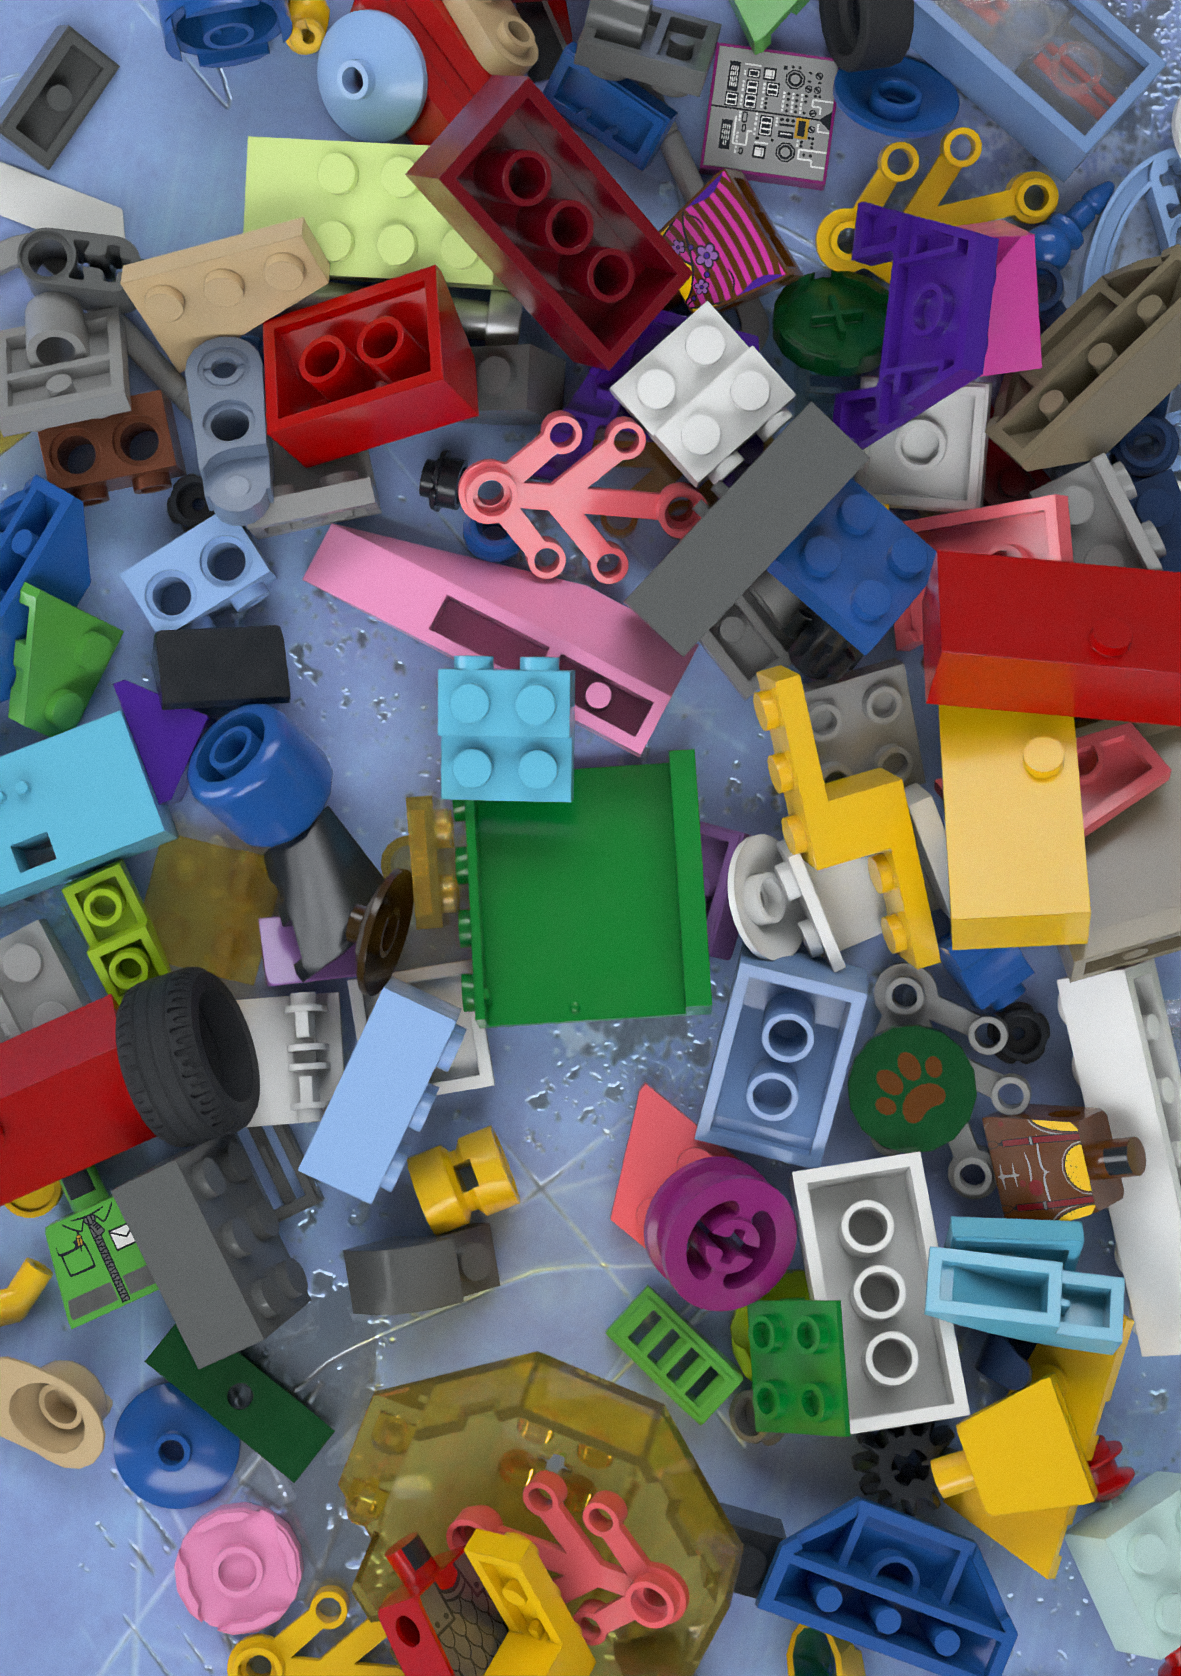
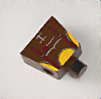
M1029 1104L1023 1112L1017 1115H1006L996 1111L982 1118L1004 1218L1071 1221L1094 1214L1123 1199L1124 1187L1122 1178L1141 1176L1146 1168L1145 1149L1140 1139L1135 1136L1113 1139L1108 1116L1100 1108Z

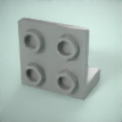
M273 440L275 481H273L274 503H270L268 510L262 518L255 523L248 524L247 528L259 540L381 514L382 511L369 450L306 468Z

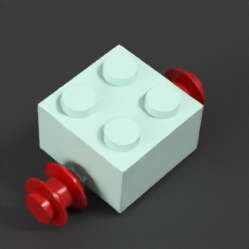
M1099 1435L1092 1461L1087 1462L1099 1492L1093 1503H1100L1101 1508L1066 1530L1064 1539L1116 1651L1158 1660L1164 1658L1165 1662L1159 1667L1158 1676H1181V1473L1156 1471L1125 1492L1135 1476V1471L1132 1467L1128 1466L1118 1467L1115 1458L1123 1449L1122 1443L1116 1440L1106 1441L1103 1435Z

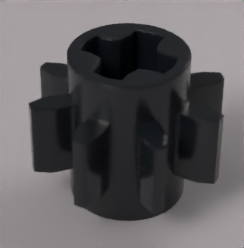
M808 606L804 610L799 609L783 631L787 636L795 640L788 650L791 662L801 673L813 679H824L830 674L832 678L839 681L848 670L852 671L864 656Z

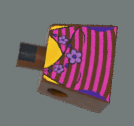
M727 168L719 171L658 231L693 272L692 276L662 309L669 312L685 301L693 314L708 301L721 315L791 284L804 276L742 171Z

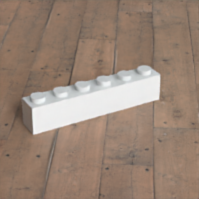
M1153 958L1071 983L1068 976L1056 980L1059 990L1058 1011L1062 1021L1067 1025L1073 1051L1072 1072L1076 1083L1081 1087L1085 1107L1100 1108L1107 1114L1113 1139L1135 1136L1140 1139L1145 1149L1146 1168L1141 1176L1122 1178L1124 1187L1123 1199L1106 1208L1110 1214L1116 1240L1114 1247L1115 1261L1125 1278L1130 1301L1129 1318L1134 1320L1132 1330L1138 1336L1142 1357L1181 1355V1073L1157 968Z

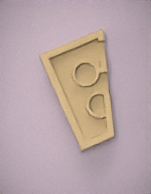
M304 217L123 265L120 284L177 371L181 373L185 371L187 359L193 350L205 341L220 336L239 338L328 284L330 264Z

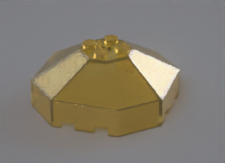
M539 1351L374 1391L338 1482V1486L346 1497L344 1507L349 1520L356 1525L364 1526L371 1537L369 1546L350 1589L371 1623L379 1621V1606L402 1584L384 1556L385 1552L397 1541L413 1532L419 1534L432 1556L449 1551L446 1540L447 1529L460 1512L467 1507L477 1505L489 1506L500 1515L503 1526L559 1544L541 1517L533 1514L523 1501V1490L536 1473L547 1470V1461L544 1459L549 1460L553 1454H557L565 1458L564 1466L566 1468H561L557 1473L564 1480L568 1490L567 1498L563 1503L605 1561L620 1565L604 1539L594 1535L587 1529L582 1515L584 1508L593 1496L599 1491L607 1490L618 1494L626 1503L628 1515L624 1525L650 1561L666 1564L677 1571L684 1579L690 1595L688 1608L675 1623L655 1629L645 1627L634 1620L611 1631L603 1643L596 1646L588 1645L596 1660V1664L589 1676L694 1675L731 1606L744 1546L665 1404ZM539 1489L544 1497L552 1499L545 1490ZM598 1509L605 1518L612 1520L607 1511ZM547 1570L551 1579L560 1575L556 1572ZM598 1587L565 1605L573 1617L581 1604L587 1599H598L607 1604L621 1595ZM587 1617L591 1624L599 1627L596 1621ZM391 1647L390 1650H389V1652L391 1653L392 1657L394 1658V1660H395L396 1663L398 1664L399 1668L402 1670V1668H401V1666H400V1664H399V1662H398V1660H397V1657H396V1655H395V1653H394V1651H393V1649H392V1647Z

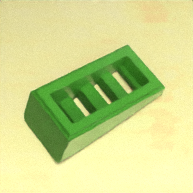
M648 1284L605 1330V1333L700 1426L708 1420L743 1381L741 1369ZM654 1310L662 1318L637 1343L630 1335ZM673 1328L680 1337L657 1361L649 1353ZM692 1347L699 1356L676 1379L669 1371ZM712 1366L718 1372V1375L696 1397L689 1389Z

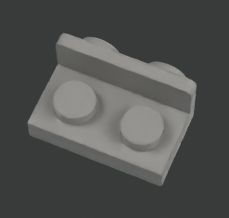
M1102 453L1092 458L1089 463L1028 494L1030 499L1054 494L1068 496L1074 563L1163 571L1158 559L1167 555L1165 546L1150 520L1140 524L1129 500L1137 497V492L1131 477L1120 461L1111 465L1106 454Z

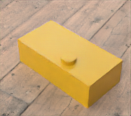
M938 705L952 950L1088 944L1091 907L1074 717Z

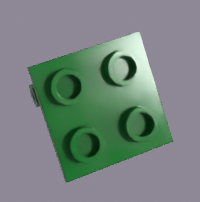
M805 1297L780 1298L779 1300H757L747 1305L756 1431L838 1437L851 1436L841 1300H805Z

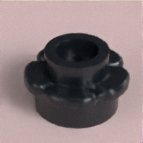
M447 449L440 453V458L437 460H426L420 479V496L429 498L430 509L439 512L441 507L452 510L459 509L461 504L458 498V483L462 474L468 468L467 460L451 457V451Z
M188 474L181 477L173 485L171 496L167 500V512L170 519L175 524H181L185 533L215 514L214 510L209 511L202 477L196 474ZM196 499L204 501L205 505L202 510H195L193 508V503Z
M1013 1002L1006 1006L1003 1012L994 1013L1006 1022L1009 1030L1008 1040L1004 1048L995 1054L997 1058L1009 1064H1013L1016 1061L1029 1064L1038 1060L1043 1055L1047 1039L1050 1037V1026L1042 1013H1035L1033 1007L1024 1002ZM988 1023L987 1036L995 1044L1001 1039V1033L997 1026ZM1020 1027L1024 1031V1036L1016 1040L1012 1033L1015 1028Z

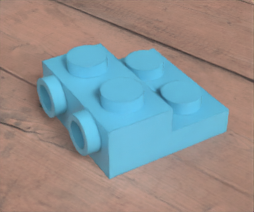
M472 655L454 656V668L438 669V736H441V800L572 802L574 800L576 670H559V657H520V669H494V656Z

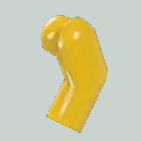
M289 0L288 6L293 29L290 37L286 40L287 45L292 51L300 55L316 53L321 47L329 22L330 9L326 0Z

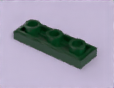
M176 1323L144 1361L293 1483L298 1480L335 1432L329 1425L238 1352L198 1369ZM238 1383L247 1385L252 1393L251 1402L243 1409L231 1407L227 1400L229 1389Z

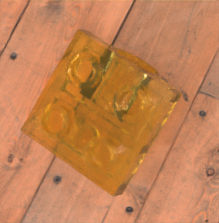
M432 795L406 797L409 835L396 838L387 845L381 858V870L384 879H386L395 869L394 862L398 852L404 847L410 846L416 930L443 928L450 925L449 913H457L460 910V894L456 873L446 874L444 849L455 848L452 810L448 808L440 809V799Z

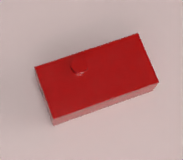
M944 550L936 551L922 600L926 704L1181 727V572Z
M112 994L0 1043V1207L157 1137L139 1115L122 1075L115 1035L119 1005Z

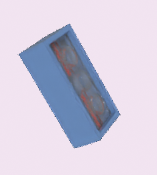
M914 0V29L910 47L1063 183L1144 95L1167 65L1160 56L1096 0Z

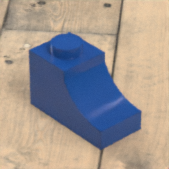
M951 929L937 938L942 965L972 1007L983 1010L991 1005L994 1011L1001 1010L1025 993L1027 989L1022 982L1035 973L1019 947L952 950Z

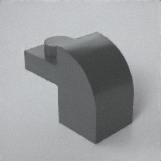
M472 1223L437 1236L435 1234L425 1237L393 1236L343 1250L353 1314L397 1315L427 1311L464 1302V1296L500 1286L490 1223Z

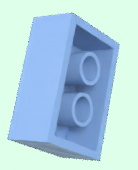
M392 976L379 995L298 1171L369 1204H372L379 1187L392 1192L412 1148L411 1145L401 1141L407 1127L420 1132L440 1088L429 1083L435 1067L446 1072L449 1071L467 1029L456 1024L462 1009Z

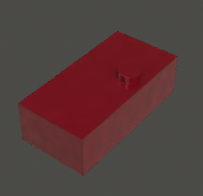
M492 75L405 174L573 362L610 371L693 274L690 268L529 76Z

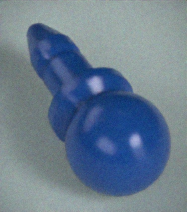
M1105 181L1089 189L1081 197V201H1077L1065 214L1053 212L1046 219V225L1037 226L1029 231L1035 236L1036 261L1050 263L1059 272L1065 268L1070 260L1071 250H1078L1084 244V237L1081 232L1095 219V215H1099L1104 210L1115 189L1113 182ZM1037 270L1038 274H1048L1044 270Z

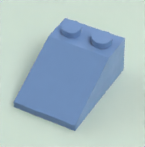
M743 941L694 1139L810 1169L820 1168L868 996L867 969L845 964L846 968L834 973L826 959L820 957L811 958L810 955L796 952L793 956L778 958L774 961L760 959L749 950Z

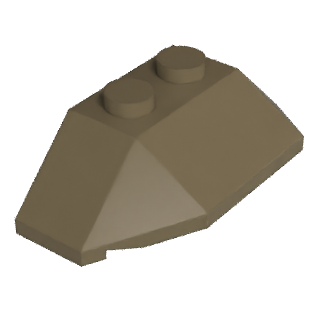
M1180 244L1164 249L1161 256L1138 260L1101 276L1040 335L1042 368L1005 373L996 398L993 418L989 419L985 433L1024 470L1033 471L1085 462L1102 453L1107 454L1181 383Z

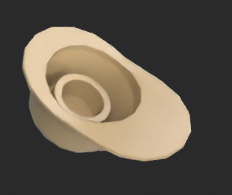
M0 1357V1437L36 1452L46 1460L63 1468L81 1469L93 1464L104 1450L106 1434L103 1421L110 1413L113 1405L112 1399L105 1394L104 1388L97 1377L85 1366L74 1361L55 1360L39 1368L15 1358Z

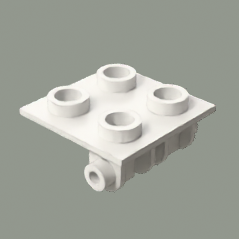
M316 992L291 993L290 996L236 1000L251 1033L260 1075L258 1107L251 1122L246 1127L321 1122L345 1070L340 992L318 994Z

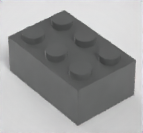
M230 1134L191 1146L164 1159L111 1190L120 1212L198 1369L265 1340L312 1301L307 1292L308 1283L305 1272L301 1265L290 1257L279 1235L277 1216L273 1208L261 1199L250 1176L251 1167L249 1159L241 1146L233 1142Z

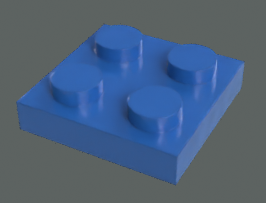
M851 478L766 570L866 656L926 587L936 551Z

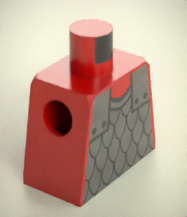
M413 1532L393 1544L384 1554L402 1584L379 1606L378 1618L405 1676H483L509 1632L507 1625L464 1552L466 1545L432 1556L419 1534Z

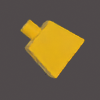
M1055 1372L1044 1375L1031 1382L1026 1388L1014 1391L962 1419L956 1425L963 1450L930 1461L935 1483L943 1498L977 1488L987 1516L1085 1505L1095 1502L1099 1493Z

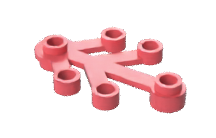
M563 410L548 414L541 424V434L506 462L496 459L477 461L464 471L458 483V498L464 512L471 519L482 524L500 523L525 553L526 562L531 572L541 579H551L558 576L565 567L566 555L561 544L555 538L541 536L521 508L549 511L587 557L588 566L593 576L601 583L614 584L622 580L627 574L629 568L628 558L617 543L605 540L585 514L658 520L667 534L674 538L682 539L701 519L693 510V507L701 499L708 505L701 492L692 484L686 482L669 484L660 493L591 487L593 483L622 460L636 458L645 448L646 435L636 420L626 416L613 419L605 429L604 440L551 483L526 481L557 453H571L580 445L582 440L581 426L571 413ZM565 422L573 427L572 434L566 441L555 442L550 439L551 430L556 424ZM626 428L633 429L636 432V438L632 445L626 448H619L614 445L615 436L620 430ZM494 480L501 484L500 493L493 499H483L478 495L479 487L486 481ZM678 497L688 498L689 508L684 514L679 516L669 514V505L674 499ZM549 548L557 552L555 561L548 566H539L534 561L536 554L542 549ZM606 554H615L619 557L617 566L611 571H601L597 567L599 559Z
M544 1470L534 1475L523 1490V1501L533 1514L541 1517L559 1544L503 1526L500 1515L493 1508L486 1505L470 1506L463 1509L447 1529L446 1540L450 1550L467 1545L476 1528L502 1535L506 1532H515L525 1536L538 1548L539 1557L545 1568L560 1574L552 1578V1581L559 1587L565 1604L598 1587L621 1595L607 1604L598 1599H587L578 1608L572 1618L582 1629V1636L587 1645L596 1646L603 1643L611 1631L634 1620L648 1628L657 1629L678 1621L689 1605V1590L681 1575L666 1564L650 1561L624 1525L628 1509L626 1503L618 1494L607 1490L597 1492L584 1508L582 1517L587 1529L594 1535L604 1539L620 1565L605 1561L563 1503L568 1494L564 1480L552 1471ZM539 1489L545 1490L552 1499L544 1497ZM598 1509L607 1511L612 1520L605 1518ZM587 1617L596 1621L599 1627L591 1624Z

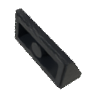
M280 626L161 630L155 633L151 667L162 710L290 703L291 695L285 644Z

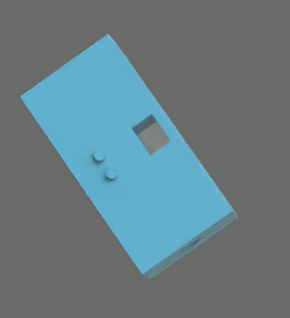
M122 711L114 712L0 757V908L84 876L119 859H128L180 838L169 807L167 805H159Z

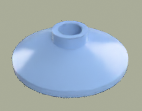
M372 9L359 10L348 13L337 20L328 30L322 41L317 61L318 86L324 105L336 124L350 136L370 143L391 141L408 132L416 123L423 110L428 88L425 59L411 31L400 20L386 12ZM358 70L360 71L363 77L362 87L358 79Z

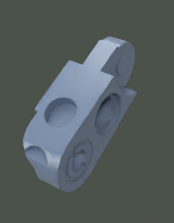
M220 336L205 341L193 350L186 362L185 377L199 470L203 480L209 511L214 510L215 515L222 522L232 526H245L255 523L262 518L268 510L270 503H274L273 439L267 435L265 372L258 350L249 342L237 337ZM223 363L232 364L237 368L235 373L228 378H218L213 375L215 367Z

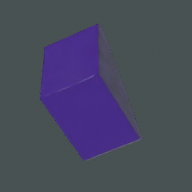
M125 679L114 683L113 687L159 805L171 806L181 802L189 786L187 780L189 760L199 740L217 719L192 708L162 710L158 693Z

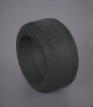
M185 967L139 982L125 993L117 1012L115 1026L116 1046L127 1090L139 1115L149 1129L170 1145L190 1147L236 1133L245 1128L251 1122L259 1103L260 1075L258 1060L244 1015L224 982L204 968Z

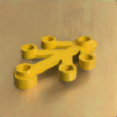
M961 127L949 130L942 137L939 146L940 154L903 210L904 213L952 226L988 222L1010 216L1013 220L1020 223L1036 224L1048 219L1055 211L1059 194L1057 186L1051 177L1042 172L1030 171L1019 173L1011 178L1004 191L938 206L962 167L974 164L982 151V142L979 135L970 128ZM957 135L965 136L971 144L970 153L963 160L954 158L950 151L951 142ZM906 142L890 143L880 151L877 160L878 168L852 208L834 210L820 222L815 234V248L820 260L828 268L837 272H856L865 268L890 285L893 261L874 266L852 261V252H842L838 247L837 238L840 232L846 228L855 230L858 203L868 202L883 207L897 182L909 180L915 175L919 167V155L916 149ZM896 149L904 151L909 159L907 169L900 175L892 173L888 167V157ZM1032 185L1040 187L1044 194L1043 203L1036 210H1030L1024 202V194Z
M336 1585L321 1587L314 1594L310 1608L275 1637L264 1633H256L241 1639L234 1646L227 1663L228 1676H405L400 1665L359 1662L363 1656L387 1637L379 1621L378 1610L379 1606L394 1591L382 1594L375 1604L373 1614L320 1658L295 1656L322 1629H335L347 1617L350 1606L347 1593ZM324 1598L335 1599L341 1606V1612L335 1616H326L319 1610L318 1603ZM257 1655L264 1656L270 1661L272 1669L264 1674L256 1673L250 1667L249 1660Z

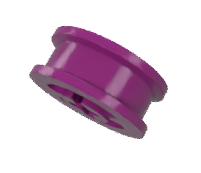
M724 1156L699 1159L673 1173L655 1193L648 1207L644 1222L645 1248L654 1267L670 1282L683 1299L696 1307L709 1311L739 1309L752 1304L766 1295L780 1281L788 1269L797 1241L796 1220L787 1199L752 1166L739 1159ZM698 1220L710 1230L707 1235L696 1225ZM733 1232L744 1242L741 1247L730 1237ZM689 1242V1249L686 1252L687 1243Z

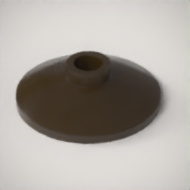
M403 868L394 869L379 885L368 905L358 903L350 914L346 928V940L356 943L355 970L358 987L363 994L375 996L383 989L389 981L402 953L411 922L415 895L414 878L410 870Z

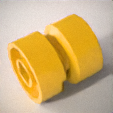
M492 1125L459 1137L456 1149L452 1151L447 1150L442 1145H438L407 1158L408 1170L426 1220L436 1236L468 1224L472 1211L477 1209L486 1216L520 1204V1196L512 1171ZM472 1166L479 1186L467 1191L460 1169Z

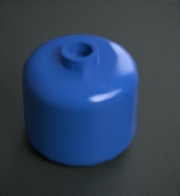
M247 704L230 711L216 721L199 740L189 760L187 780L194 798L235 836L253 847H274L293 840L307 830L322 813L331 794L333 770L326 754L286 714L269 704Z

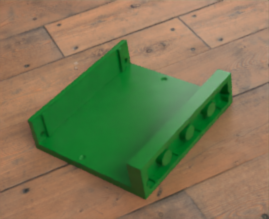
M695 749L669 751V763L574 769V800L572 802L452 800L454 821H465L467 846L455 847L457 884L469 885L470 909L458 910L460 947L472 948L473 973L461 975L462 1004L464 1012H475V1021L480 1029L711 1014L712 992Z

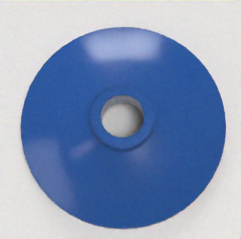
M904 57L901 63L886 68L850 73L840 68L836 73L833 83V96L842 112L859 125L886 136L923 138L943 132L955 121L960 106L957 90L947 78L942 76L936 69Z
M169 1381L145 1389L127 1405L117 1422L113 1438L115 1463L126 1485L144 1501L168 1509L194 1507L217 1495L232 1477L239 1461L241 1440ZM168 1440L179 1442L183 1446L184 1457L180 1460L168 1459L162 1451L163 1443Z

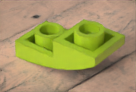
M123 858L64 884L61 891L90 946L86 953L107 994H112L119 1006L125 993L137 983L172 972L150 916Z

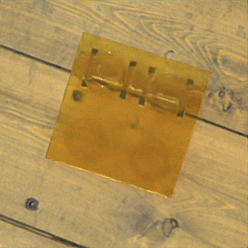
M183 836L159 845L144 905L161 942L168 963L182 968H204L219 978L255 985L262 958L258 918L273 916L279 893L276 886L269 879L263 855L240 849L235 850Z

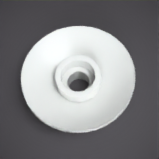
M758 834L744 839L737 846L731 858L728 872L729 907L735 926L749 950L760 959L774 961L781 957L793 956L797 952L803 941L797 923L805 920L806 916L798 898L790 902L787 900L776 876L774 866L783 863L776 845L779 841L770 835Z

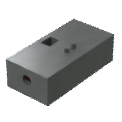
M811 401L730 488L721 480L711 488L719 497V500L711 508L702 499L693 507V510L701 519L623 602L679 655L684 657L870 457Z

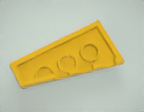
M1123 1314L1122 1344L1113 1355L1037 1344L1027 1360L1032 1369L1031 1382L1044 1375L1056 1373L1087 1461H1092L1099 1435H1096L1105 1402L1111 1399L1134 1324V1320ZM1010 1389L1007 1395L1013 1393L1016 1390ZM977 1488L943 1500L945 1504L1046 1579L1056 1578L1062 1556L1059 1555L1067 1526L1073 1523L1078 1505L987 1516Z

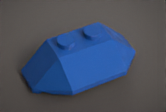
M34 475L28 480L23 490L8 496L0 503V703L10 699L11 687L16 679V669L13 665L15 641L26 639L29 607L19 602L20 590L24 582L76 608L91 584L83 502L38 475Z
M860 1496L854 1497L779 1542L755 1601L756 1607L940 1676H1002L1018 1637L1012 1619L1007 1613L998 1588L974 1539Z

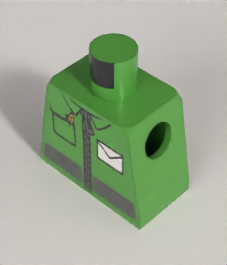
M95 1164L59 1180L73 1212L45 1227L47 1243L71 1329L159 1290L113 1195H108Z

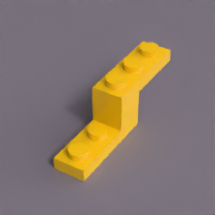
M782 665L756 672L760 692L754 693L753 703L760 726L764 731L769 730L775 754L769 755L767 758L768 770L776 791L779 794L784 793L789 816L783 817L781 824L789 851L793 855L801 854L802 859L817 871L874 854V856L868 857V870L876 891L879 894L883 893L887 916L881 918V929L888 949L891 953L898 954L917 970L941 963L903 780L879 767L824 784L800 674Z
M476 1528L465 1546L464 1552L509 1629L483 1676H589L596 1664V1660L582 1636V1629L574 1621L566 1607L559 1587L552 1581L541 1561L536 1545L525 1536L515 1532H506L502 1535Z

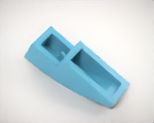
M930 1246L924 1314L960 1326L1013 1339L1072 1350L1113 1355L1122 1344L1125 1278L1063 1270V1262Z

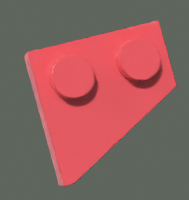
M646 1082L643 1083L638 1091L636 1108L610 1215L611 1221L644 1248V1222L648 1207L660 1186L673 1173L691 1162L707 1157L724 1156L739 1159L726 1147L695 1140L697 1124Z

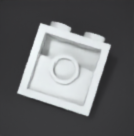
M708 301L610 387L611 394L634 420L639 423L642 429L695 488L707 478L715 485L719 480L723 481L745 460L738 453V450L756 434L763 442H766L793 417L786 407L792 403L796 396L793 390L753 345L749 348Z

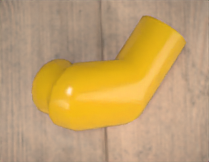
M26 1258L8 1287L0 1289V1327L21 1322L53 1276V1272L41 1262L32 1258Z

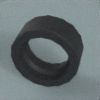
M819 0L822 33L828 52L839 68L850 73L891 67L902 62L909 50L914 29V0Z

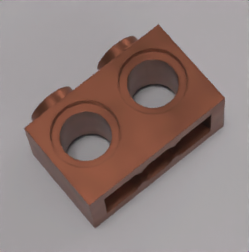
M161 390L132 395L131 411L38 431L47 480L81 500L84 507L109 501L108 492L133 487L135 494L163 491L172 487L171 478L187 475L172 403ZM144 431L156 432L159 444L153 456L142 461L133 460L130 456V444L133 438ZM83 444L93 445L96 457L92 467L81 474L70 473L68 458L72 450Z

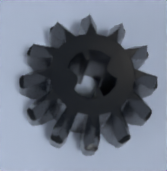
M935 1421L883 1429L879 1430L877 1434L872 1432L856 1434L858 1443L868 1450L859 1452L851 1457V1464L854 1470L866 1473L858 1483L864 1495H872L879 1492L877 1503L892 1509L898 1500L901 1499L904 1513L913 1517L917 1512V1499L923 1497L931 1509H938L941 1503L934 1491L937 1485L933 1477L930 1461L958 1451L957 1449L947 1447L955 1438V1434L950 1426L942 1425L934 1428ZM914 1450L919 1459L917 1465L905 1463L899 1471L894 1457L897 1454L907 1457Z

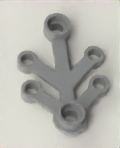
M908 962L897 963L888 967L879 976L875 984L874 1000L882 1017L873 1036L895 1025L918 1024L933 1028L931 1021H934L968 1035L971 1046L977 1052L984 1055L998 1053L1004 1048L1008 1040V1026L1000 1016L992 1013L981 1015L940 996L936 980L926 968L917 970ZM900 984L912 986L917 992L916 1003L911 1006L899 1004L894 997L895 987ZM984 1023L994 1024L1000 1030L1001 1039L993 1045L984 1044L977 1037V1028ZM968 1058L975 1071L977 1092L990 1097L993 1105L999 1112L1006 1115H1017L1027 1108L1031 1099V1087L1023 1076L1015 1073L1004 1075ZM1005 1084H1016L1022 1089L1024 1098L1018 1104H1007L1001 1099L999 1089ZM968 1122L955 1139L948 1142L953 1154L948 1168V1179L952 1188L959 1195L968 1199H981L991 1194L996 1188L997 1183L989 1148L977 1144ZM871 1138L874 1148L879 1153L887 1156L901 1153L883 1147ZM969 1164L978 1165L984 1170L986 1178L980 1184H969L962 1177V1168Z

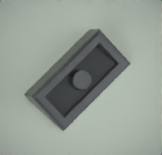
M57 26L0 108V138L46 170H50L120 66L71 26Z

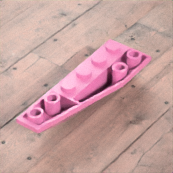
M333 523L302 578L303 581L453 660L454 656L458 655L494 656V669H520V657H559V670H576L575 724L637 757L641 756L699 646L695 644L684 657L679 655L633 610L586 585L558 578L541 579L529 571Z

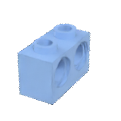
M215 514L119 574L155 632L161 630L216 628L212 619L233 606L237 613L255 606L270 594L266 585L278 579L246 527L232 526L222 522ZM229 549L243 551L246 564L242 574L231 581L219 580L215 573V562L218 556ZM174 583H186L191 591L189 606L180 614L166 615L161 605L163 592Z

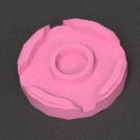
M249 1502L223 1504L202 1515L183 1538L174 1565L177 1592L188 1612L201 1623L204 1620L209 1625L218 1627L217 1631L230 1635L259 1632L280 1620L296 1598L304 1572L301 1544L289 1523L271 1509Z

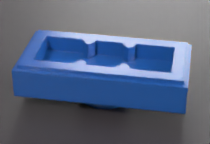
M575 41L571 42L564 48L543 90L544 96L562 117L643 172L651 165L678 112L629 78L620 81L605 80L593 75L589 68L573 64L578 43Z

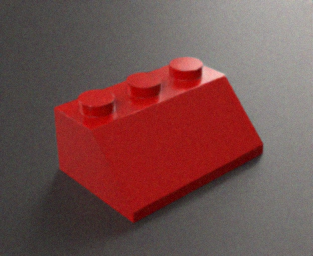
M436 264L269 319L263 323L267 435L306 468L479 416L475 358L442 271Z

